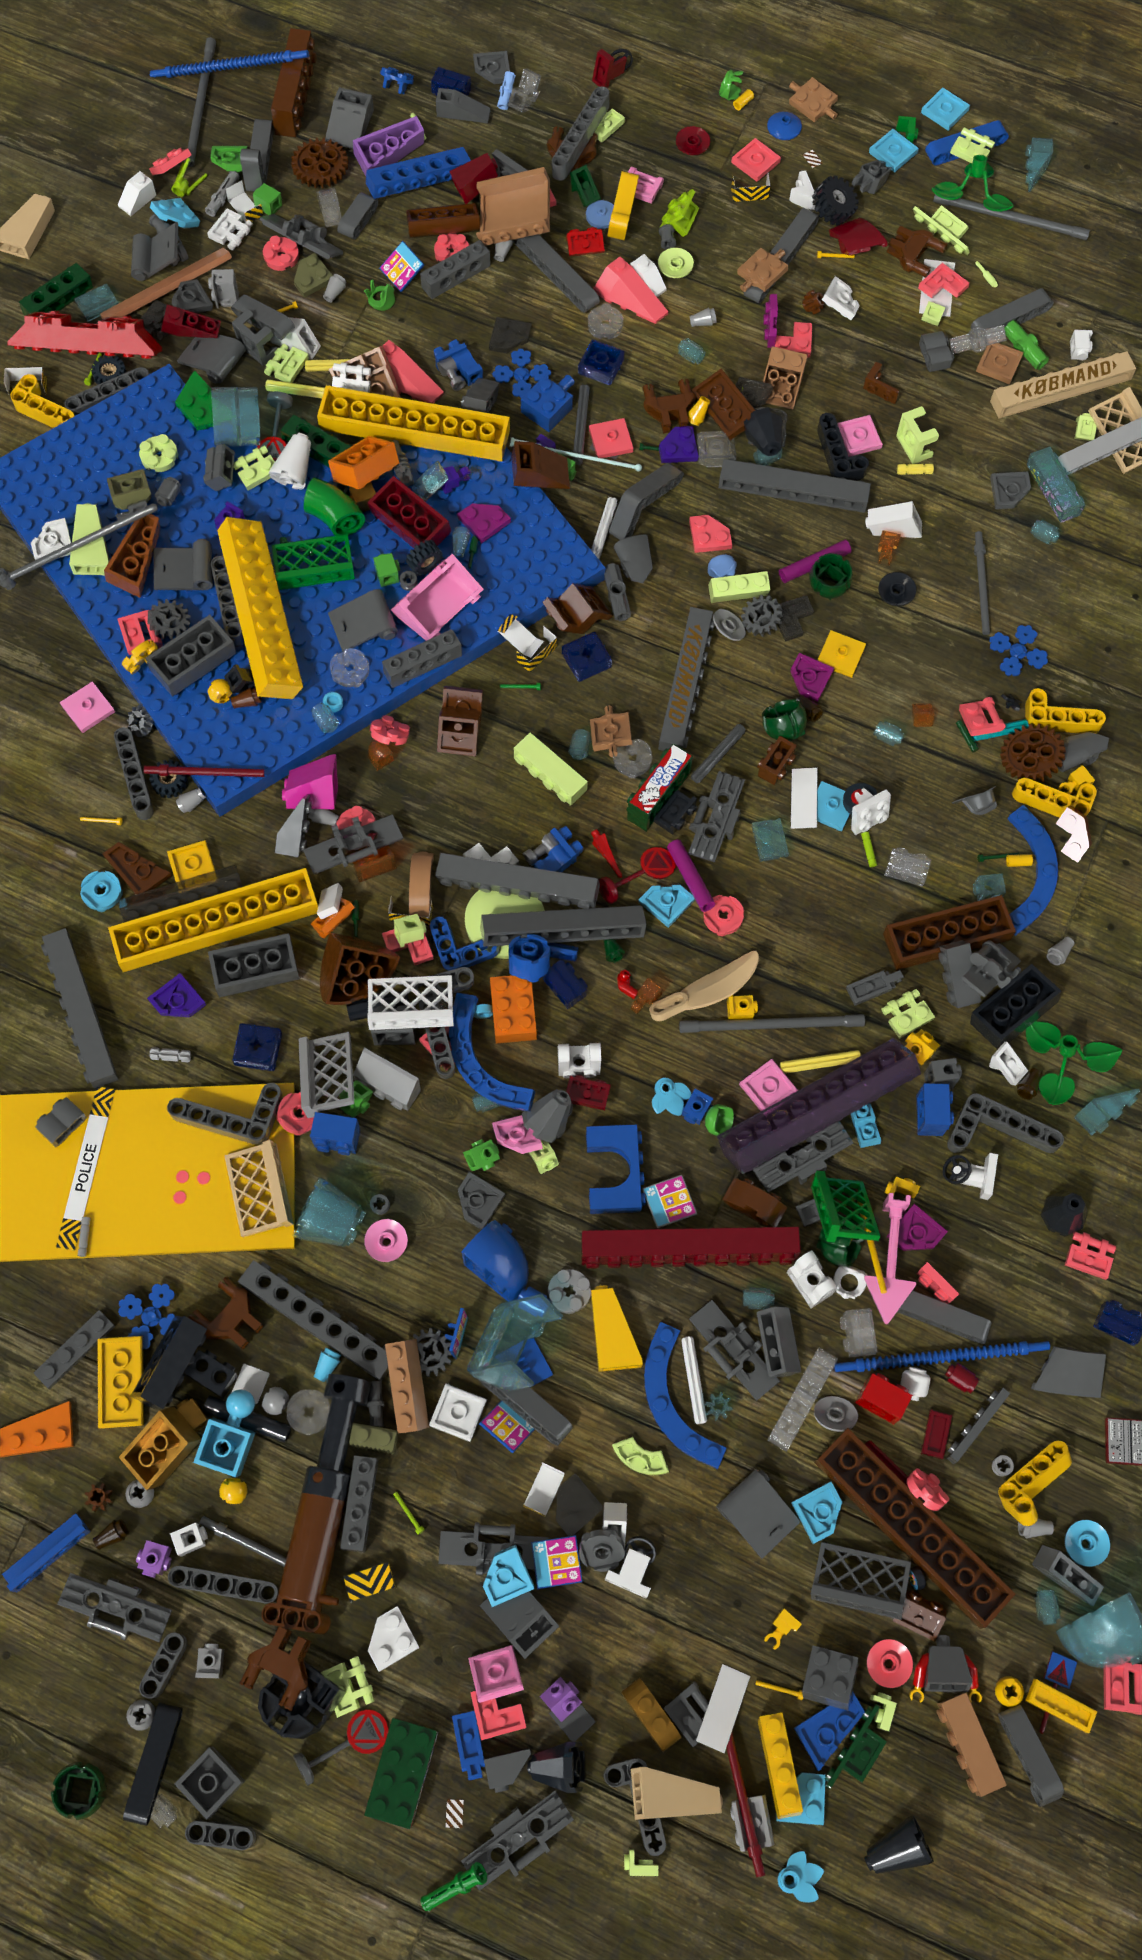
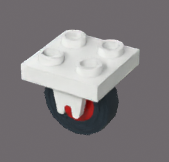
M857 783L846 789L843 795V805L846 811L852 815L851 830L855 835L866 832L872 826L883 823L889 818L891 794L887 789L877 793L875 788L865 783Z

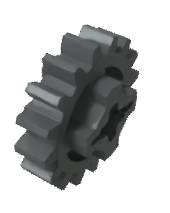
M760 595V599L757 600L754 596L752 603L746 602L748 607L742 608L745 614H742L741 618L744 620L742 624L746 627L748 633L752 631L754 636L760 633L761 637H764L765 632L771 635V629L778 630L776 624H782L780 618L783 617V613L776 599L772 600L769 595L764 599L763 595ZM750 617H752L754 624L750 622Z
M166 599L165 603L162 604L161 601H158V606L152 605L151 610H148L147 624H150V631L155 630V636L162 634V639L169 636V639L172 640L173 636L177 637L180 633L190 628L191 616L188 615V609H183L182 603L176 605V600L169 603L168 599Z
M429 1328L428 1333L425 1334L422 1329L420 1330L421 1336L418 1337L416 1334H413L414 1339H417L418 1353L421 1354V1373L424 1371L426 1376L430 1377L431 1372H434L438 1376L439 1369L444 1372L446 1371L445 1363L451 1365V1360L448 1359V1357L452 1356L450 1351H448L451 1343H445L448 1339L445 1336L440 1337V1330L433 1334L432 1328ZM425 1339H430V1341L427 1343H420ZM439 1342L442 1344L444 1348V1354L439 1352L437 1349L439 1346ZM433 1347L434 1356L429 1355V1357L426 1358V1353L424 1351H429ZM438 1362L437 1365L433 1367H428L429 1364Z

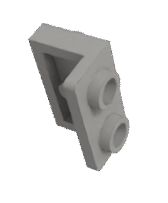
M766 1796L747 1797L758 1845L761 1844L762 1848L774 1846ZM737 1799L732 1801L730 1812L737 1830L735 1832L736 1843L740 1846V1851L745 1852L748 1851L747 1847H749Z

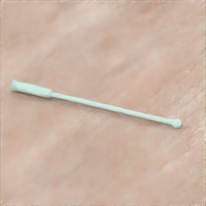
M511 437L510 447L514 446L515 441L523 440H518ZM545 447L563 455L633 468L636 471L642 470L640 464L632 465Z

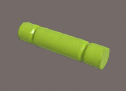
M863 832L861 836L869 867H875L877 862L869 832Z

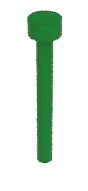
M541 683L536 685L500 684V688H536L541 690Z

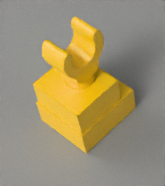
M1082 765L1070 774L1067 780L1068 783L1060 784L1058 790L1065 788L1068 790L1066 793L1071 795L1072 791H1078L1082 784L1090 783L1093 785L1095 780Z
M782 1608L772 1622L777 1627L773 1633L767 1634L764 1641L767 1642L770 1637H774L776 1644L773 1646V1649L775 1650L779 1647L780 1639L783 1635H787L791 1629L797 1631L802 1624Z

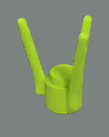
M187 158L185 163L184 161L182 162L175 183L171 188L173 193L179 197H183L185 194L189 196L191 191L208 176L205 173L189 187V182L183 176L190 158Z

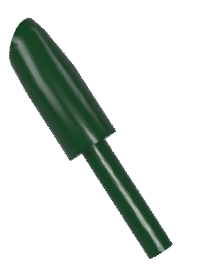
M474 535L469 547V569L472 567L473 557L478 546V539Z
M354 900L352 902L355 907L352 910V921H354V937H358L360 909L358 900Z

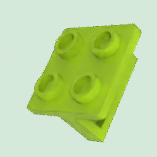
M693 189L687 193H682L679 198L671 200L668 204L669 209L667 213L662 217L663 222L661 226L666 224L672 225L682 237L688 234L699 210V207L692 201L695 194Z

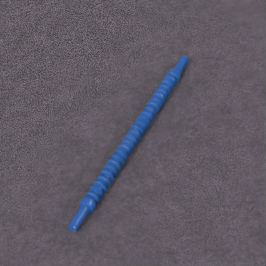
M286 50L285 52H276V54L274 52L271 54L263 53L262 56L258 54L257 56L253 55V57L249 55L248 57L244 56V58L218 59L217 62L213 60L208 61V63L204 61V63L200 62L199 64L197 62L190 65L186 64V66L184 64L181 66L177 65V67L175 65L173 67L166 66L165 69L151 70L150 77L166 76L167 78H172L178 75L182 76V74L186 76L187 74L191 75V73L194 75L200 72H213V70L217 72L218 70L222 71V69H239L240 66L241 68H248L249 65L251 67L254 65L258 66V64L260 66L263 64L267 65V63L271 65L272 63L276 64V61L277 63L281 61L282 63H285V61L292 62L293 59L308 58L309 51L292 52L291 50Z
M1022 1341L1019 1344L1014 1342L1013 1345L1007 1343V1346L1001 1344L1000 1347L995 1344L994 1347L989 1345L988 1348L985 1345L982 1348L977 1346L976 1349L970 1347V1350L966 1347L964 1350L958 1348V1351L952 1349L951 1352L948 1349L945 1352L940 1350L939 1353L934 1351L933 1354L928 1351L927 1354L921 1352V1355L916 1352L915 1355H912V1353L909 1356L903 1354L902 1357L898 1354L896 1357L891 1355L890 1358L885 1356L884 1359L881 1356L878 1359L873 1357L872 1360L866 1358V1360L858 1358L853 1362L834 1363V1371L857 1370V1372H864L865 1369L870 1371L871 1368L876 1371L877 1368L882 1370L883 1367L889 1369L892 1366L894 1369L895 1366L901 1368L902 1365L907 1367L908 1364L913 1367L914 1364L917 1366L920 1363L926 1365L927 1362L931 1365L932 1362L938 1364L941 1361L943 1364L945 1361L950 1363L951 1360L956 1362L957 1359L962 1362L963 1359L966 1361L969 1358L975 1360L976 1357L980 1360L982 1357L987 1359L988 1356L993 1358L994 1355L997 1358L1000 1355L1005 1357L1006 1354L1008 1356H1012V1354L1017 1356L1018 1353L1028 1355L1029 1352L1050 1350L1049 1341L1036 1343Z

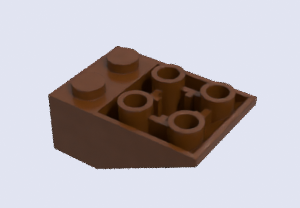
M514 442L511 456L514 486L570 489L567 457L534 442Z

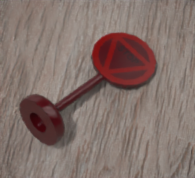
M659 847L647 849L640 859L642 870L615 884L609 877L599 878V891L602 897L609 904L616 902L619 896L617 888L643 874L654 879L668 878L673 874L676 867L670 852Z

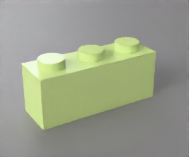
M768 571L712 578L708 584L711 603L747 599L754 596L760 597V595L767 596L770 591Z

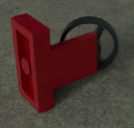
M603 49L597 51L592 82L599 87L609 88L610 80L623 74L632 65L633 57L631 52L627 49H617L610 55ZM617 53H625L623 56H618L616 59L613 58V56ZM628 55H630L631 59L630 62L627 64L626 60Z

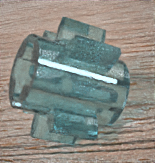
M722 1392L716 1398L711 1394L710 1399L712 1402H705V1406L710 1409L707 1415L713 1414L715 1421H717L719 1416L726 1419L727 1414L725 1411H732L733 1409L728 1406L730 1398L724 1399ZM715 1402L723 1404L722 1411L714 1409Z

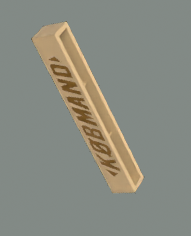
M1127 351L1115 353L1106 358H1098L1095 361L1084 362L1071 368L1067 367L1058 372H1050L1044 376L1033 377L1027 381L1016 382L1006 387H999L994 390L990 402L998 418H1003L1132 379L1136 367Z

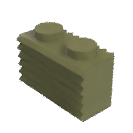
M353 1423L349 1443L352 1448L356 1447L362 1450L365 1448L366 1451L369 1449L370 1451L374 1450V1452L378 1450L379 1453L382 1451L383 1454L387 1452V1454L391 1453L394 1455L399 1433L397 1430Z

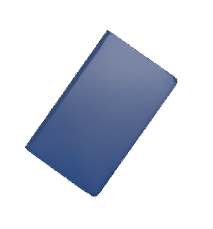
M548 943V946H550V957L569 961L577 960L578 947Z

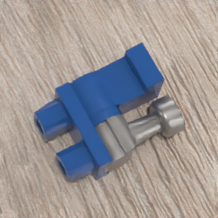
M455 339L449 343V350L444 351L442 347L434 349L436 368L442 376H448L451 379L450 385L454 391L461 390L466 383L468 386H471L478 378L483 379V369L473 359L465 343L460 344ZM456 371H459L462 377L457 376Z
M565 826L559 830L556 828L550 830V833L544 835L542 844L533 851L528 849L523 855L526 861L531 866L534 865L536 869L563 872L571 864L577 862V856L583 851V846L578 840L570 845L566 842L572 837V833ZM545 853L549 855L543 860H538V857Z

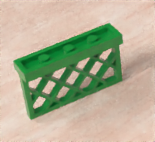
M348 534L272 545L275 576L279 590L355 579ZM345 541V545L341 550L334 546L337 542ZM323 544L326 548L322 553L315 549L318 545ZM304 547L308 550L301 555L296 552L298 548ZM286 550L288 553L282 558L277 555V551ZM330 550L337 553L333 559L326 556ZM311 551L318 556L313 562L307 559ZM292 555L299 558L295 564L287 561ZM341 556L348 559V562L338 563L336 561ZM322 559L329 562L324 566L317 565ZM303 561L310 565L308 568H299ZM284 564L290 567L289 571L279 572V569Z
M816 1170L811 1189L826 1241L835 1242L837 1237L879 1241L880 1233L863 1181L826 1178L825 1171ZM830 1186H835L838 1188V1190H835ZM850 1188H857L859 1191L855 1192ZM845 1192L846 1194H848V1195L851 1196V1197L848 1198V1197L844 1196V1195L841 1194V1193ZM834 1198L839 1199L840 1201H842V1203H838L834 1200ZM854 1200L859 1201L863 1205L860 1206L859 1204L855 1203ZM847 1205L850 1206V1207L853 1208L855 1211L852 1212L851 1210H849L848 1208H846V1206H847ZM839 1211L842 1212L843 1214L846 1215V1217L844 1218L843 1216H841V1215L838 1214L837 1212H839ZM861 1213L862 1215L867 1217V1219H863L858 1214ZM853 1219L854 1221L859 1223V1225H855L849 1220ZM845 1225L851 1230L842 1229L841 1226ZM865 1227L871 1232H866L862 1228Z

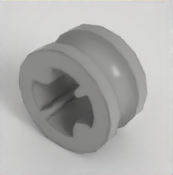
M1001 1455L992 1462V1470L997 1476H1007L1013 1471L1014 1464L1008 1456ZM1002 1460L1005 1461L1004 1464H1008V1468L1004 1472L1000 1471L1001 1468L998 1469L997 1466Z

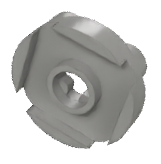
M576 1270L559 1271L550 1280L548 1286V1296L553 1307L566 1314H571L585 1308L591 1296L589 1280ZM572 1286L573 1291L576 1293L567 1297L566 1292L563 1290Z

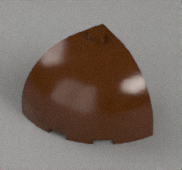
M330 932L320 971V993L322 1000L325 1004L344 1005L367 998L368 979L390 978L398 965L400 956L375 943ZM373 985V991L377 992L381 985Z

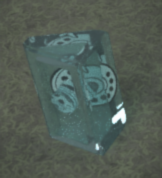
M436 461L412 485V491L425 502L449 479L439 461Z

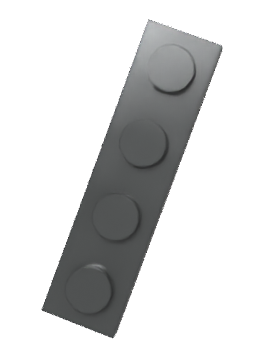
M99 1310L33 1374L50 1390L98 1344V1339H103L116 1326Z
M1002 1388L998 1392L994 1390L987 1398V1401L990 1403L985 1409L981 1407L974 1415L976 1421L973 1425L968 1424L961 1432L963 1437L959 1443L954 1441L947 1451L950 1454L946 1459L952 1464L960 1460L1010 1395L1006 1389Z

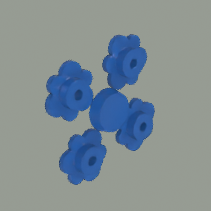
M518 349V351L511 353L512 363L520 367L514 373L512 370H509V366L503 367L501 365H497L492 373L495 381L499 383L503 381L509 382L510 378L514 375L518 384H513L512 394L520 398L532 388L530 383H526L529 376L534 377V380L538 382L543 376L549 379L551 371L548 370L546 364L535 365L534 369L530 372L524 368L526 364L531 362V353L523 349Z
M1020 625L1017 627L1015 637L1019 639V643L1012 646L1009 642V637L1004 636L1000 632H997L989 639L991 642L990 648L993 651L998 650L999 653H1003L1004 650L1010 649L1011 658H1004L1003 663L1000 665V669L1007 676H1018L1020 674L1022 664L1018 662L1025 656L1028 659V664L1034 665L1036 669H1041L1043 665L1048 663L1046 651H1040L1035 648L1033 651L1027 652L1024 646L1027 643L1032 644L1037 637V632L1032 630L1030 625L1026 627Z
M160 1284L153 1285L149 1299L153 1300L152 1304L154 1307H148L144 1311L142 1306H140L142 1300L135 1298L133 1294H128L124 1300L119 1301L120 1308L118 1313L121 1317L127 1316L128 1319L132 1320L135 1318V1315H141L142 1322L145 1325L140 1326V1328L133 1327L132 1333L128 1337L143 1336V1349H148L150 1341L153 1339V1334L149 1333L150 1329L148 1326L152 1327L159 1323L161 1327L160 1332L164 1335L175 1317L174 1314H169L167 1318L161 1319V1313L157 1309L162 1306H169L170 1300L175 1296L174 1291L169 1289L168 1284H163L162 1286Z

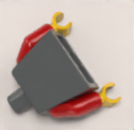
M937 1636V1646L929 1647L928 1653L921 1656L915 1667L913 1679L915 1687L909 1692L911 1701L915 1692L921 1694L920 1703L924 1700V1694L921 1691V1688L924 1687V1691L966 1692L971 1703V1696L976 1694V1701L980 1703L982 1696L977 1692L979 1687L977 1667L964 1654L961 1647L950 1646L949 1636Z

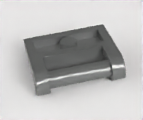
M695 1681L663 1708L692 1747L699 1743L696 1739L703 1721L686 1698L692 1695L705 1713L709 1702L699 1691V1685Z

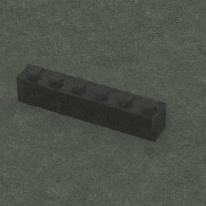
M233 865L120 899L119 909L124 922H128L241 888L243 884L237 866Z

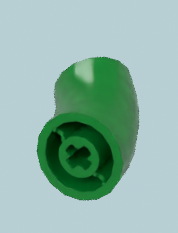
M315 477L311 479L304 497V512L324 522L335 536L345 534L349 536L357 532L365 523V516L358 505L336 486Z

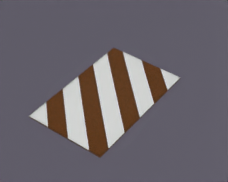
M813 150L802 154L812 168L822 164Z
M447 1799L446 1827L462 1828L464 1800Z

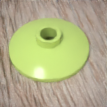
M670 248L663 251L659 256L658 267L668 277L682 278L693 269V258L684 249Z

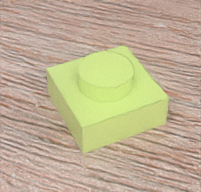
M928 301L921 320L938 326L945 307Z

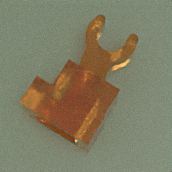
M882 530L877 551L882 553L878 558V563H881L882 558H887L888 565L891 564L893 548L897 549L901 534Z
M647 978L643 986L638 990L639 998L631 1004V1010L638 1014L646 1003L651 1006L662 996V989L651 979Z

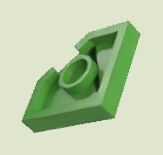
M212 146L211 162L226 171L241 172L240 153L241 149H247V146Z

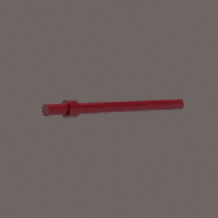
M160 764V766H144V774H160V776L175 774L265 777V769L169 766V764Z
M731 1732L726 1749L749 1844L747 1850L749 1858L752 1857L757 1878L765 1876L761 1858L763 1852L761 1844L758 1845L734 1737Z

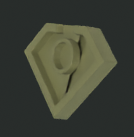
M313 253L299 261L294 285L305 298L327 286L330 277L333 275L318 256Z

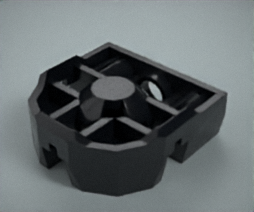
M305 1660L307 1677L318 1685L313 1692L309 1686L304 1691H301L292 1711L285 1709V1706L279 1705L288 1686L285 1679L272 1674L271 1681L260 1691L258 1709L262 1720L269 1728L283 1738L303 1740L319 1732L346 1694L343 1689ZM278 1680L286 1685L285 1691L280 1696L271 1690ZM313 1707L324 1714L322 1721L318 1725H315L306 1718ZM283 1714V1716L288 1717V1720L280 1730L274 1724Z

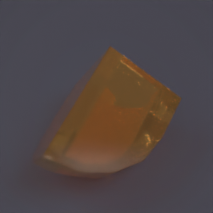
M373 738L368 747V757L376 770L379 771L394 761L393 752L387 744Z

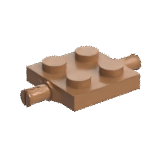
M812 77L802 86H799L794 81L790 83L789 88L796 93L789 99V104L813 122H816L824 115H828L833 120L837 117L838 113L833 111L831 107L837 102L838 96Z
M760 248L738 268L737 274L746 280L740 286V289L746 292L747 289L754 286L765 292L788 271V265L780 260L785 255V251L779 249L775 255H772Z
M608 705L609 711L606 706L604 708V716L590 719L592 746L594 752L609 749V756L613 757L614 752L616 757L618 754L617 747L632 745L630 718L628 712L614 714L613 707Z

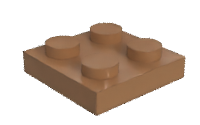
M990 340L976 372L1010 384L1024 352Z

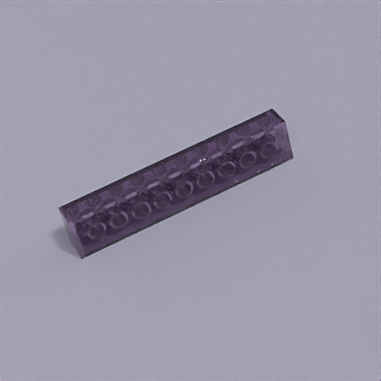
M892 1038L719 1134L717 1139L723 1155L742 1174L751 1171L756 1166L769 1161L781 1152L787 1151L797 1143L806 1140L815 1133L824 1130L831 1124L842 1120L847 1115L860 1110L863 1106L876 1101L881 1096L894 1091L897 1087L921 1075L916 1055L895 1038Z

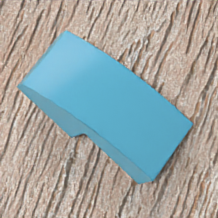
M870 1101L850 1104V1114L860 1148L881 1144V1137L875 1123L876 1117Z

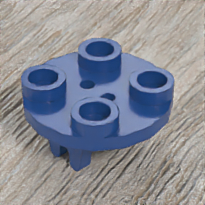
M382 67L380 70V74L384 76L383 88L389 89L391 81L396 80L398 81L397 84H400L399 94H405L407 84H413L414 75L405 72L404 74L398 73V69Z

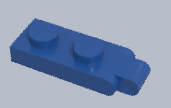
M475 1711L454 1715L452 1720L462 1772L467 1771L469 1781L483 1778L481 1767H485Z

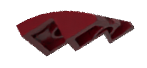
M860 217L829 229L830 237L838 239L841 253L848 256L870 251L872 247L877 245L882 247L888 246L886 239L879 230L870 222Z

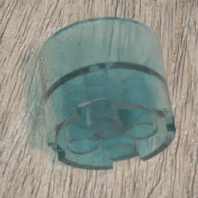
M211 387L214 446L225 444L226 446H260L258 388Z

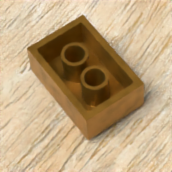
M173 1406L159 1410L119 1458L146 1490L161 1486L202 1438Z

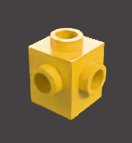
M921 1029L916 1034L912 1032L905 1040L907 1045L903 1050L910 1059L923 1065L940 1045L930 1033Z

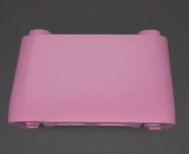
M451 554L403 597L391 611L397 618L427 641L440 635L439 631L466 604L469 602L474 604L481 597L479 593L484 589L458 559Z

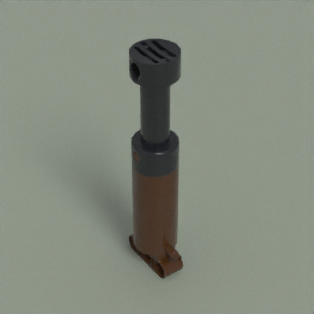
M328 1374L323 1397L331 1400L318 1462L317 1466H309L306 1470L276 1603L265 1605L262 1610V1619L267 1624L315 1634H324L330 1628V1618L327 1614L321 1613L323 1604L337 1606L339 1604L338 1598L325 1595L351 1479V1476L344 1473L343 1469L357 1406H367L371 1383L366 1380L339 1374ZM278 1610V1616L274 1619V1613ZM298 1614V1620L294 1623V1617ZM318 1617L319 1623L318 1626L315 1628L314 1622L315 1619Z

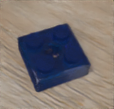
M592 339L578 364V374L611 385L624 361L625 351Z
M596 632L587 634L562 646V655L578 682L612 667V659Z
M241 1023L232 1059L233 1064L239 1067L274 1071L282 1037L281 1030L279 1028ZM256 1044H260L261 1047H258L257 1050H254L253 1046H256Z

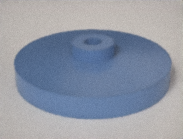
M604 200L590 204L586 210L588 223L598 229L609 228L614 205Z

